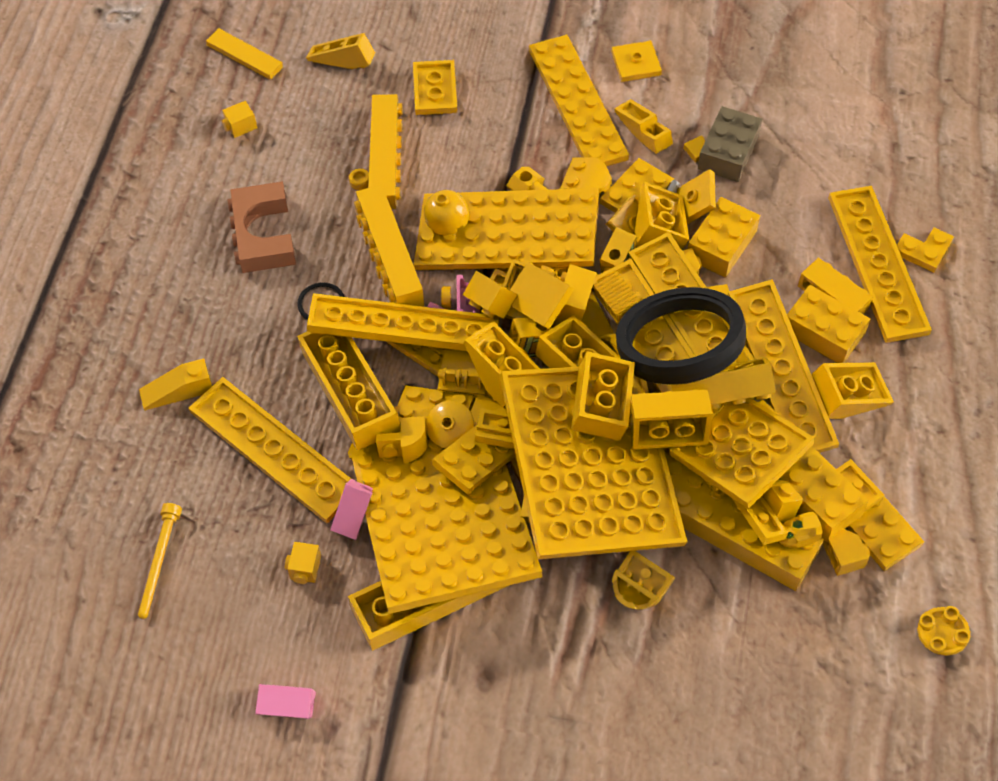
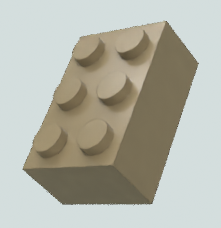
M721 106L700 151L698 169L702 171L710 169L715 172V175L739 182L759 137L763 119Z

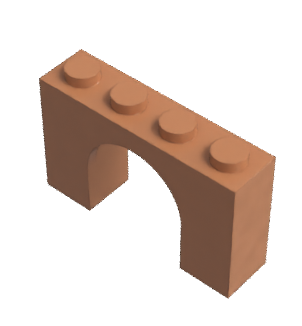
M283 181L230 189L231 198L227 199L229 211L233 212L234 215L230 216L231 228L236 231V233L232 234L234 247H238V251L234 252L236 265H241L242 273L296 265L291 234L257 237L247 231L250 224L259 217L288 212Z

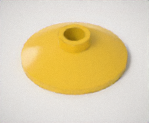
M453 400L437 404L430 411L426 420V431L429 438L437 446L445 449L474 427V419L470 410L464 404ZM447 419L452 421L449 427L444 426V422Z

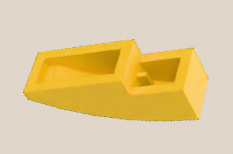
M632 99L614 108L615 113L629 131L655 154L673 145L671 130L658 122L655 113Z

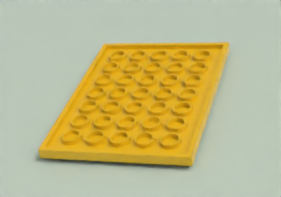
M579 367L501 371L499 377L537 559L686 545L687 538L664 449L633 450L629 425L620 441L571 430ZM634 375L632 394L649 393L646 381Z
M431 439L428 440L425 453L420 458L409 463L403 462V456L379 458L378 451L352 457L357 482L373 488L365 517L389 614L542 578V569L537 559L525 519L520 517L521 507L506 465L467 495L432 465L433 458L445 450V448L437 446Z

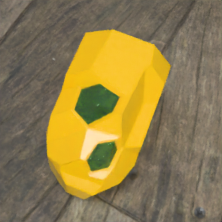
M812 511L799 514L797 517L787 520L783 524L788 532L785 540L778 542L786 547L800 548L819 541L823 533L818 516Z

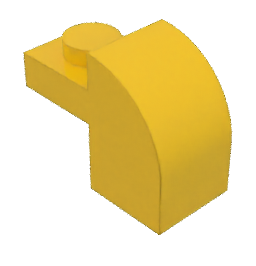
M425 416L401 418V432L376 434L379 458L403 456L404 463L420 458L428 446Z

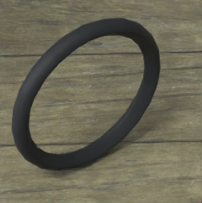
M327 282L314 283L301 292L298 298L297 306L300 314L308 320L309 315L305 313L302 301L310 290L317 287H328L335 290L340 297H345L342 290L334 284Z

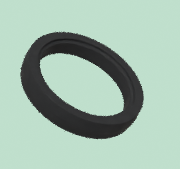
M700 287L666 290L643 299L624 314L616 330L617 350L621 359L635 362L634 375L640 379L668 385L696 382L721 372L738 358L746 342V323L737 302L722 292ZM685 310L712 312L722 317L730 326L728 334L718 346L704 354L689 359L675 361L655 360L640 354L633 347V340L644 325L660 316Z

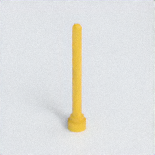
M164 503L160 515L162 516L163 525L138 611V616L141 619L148 617L172 526L181 516L182 507L173 503Z

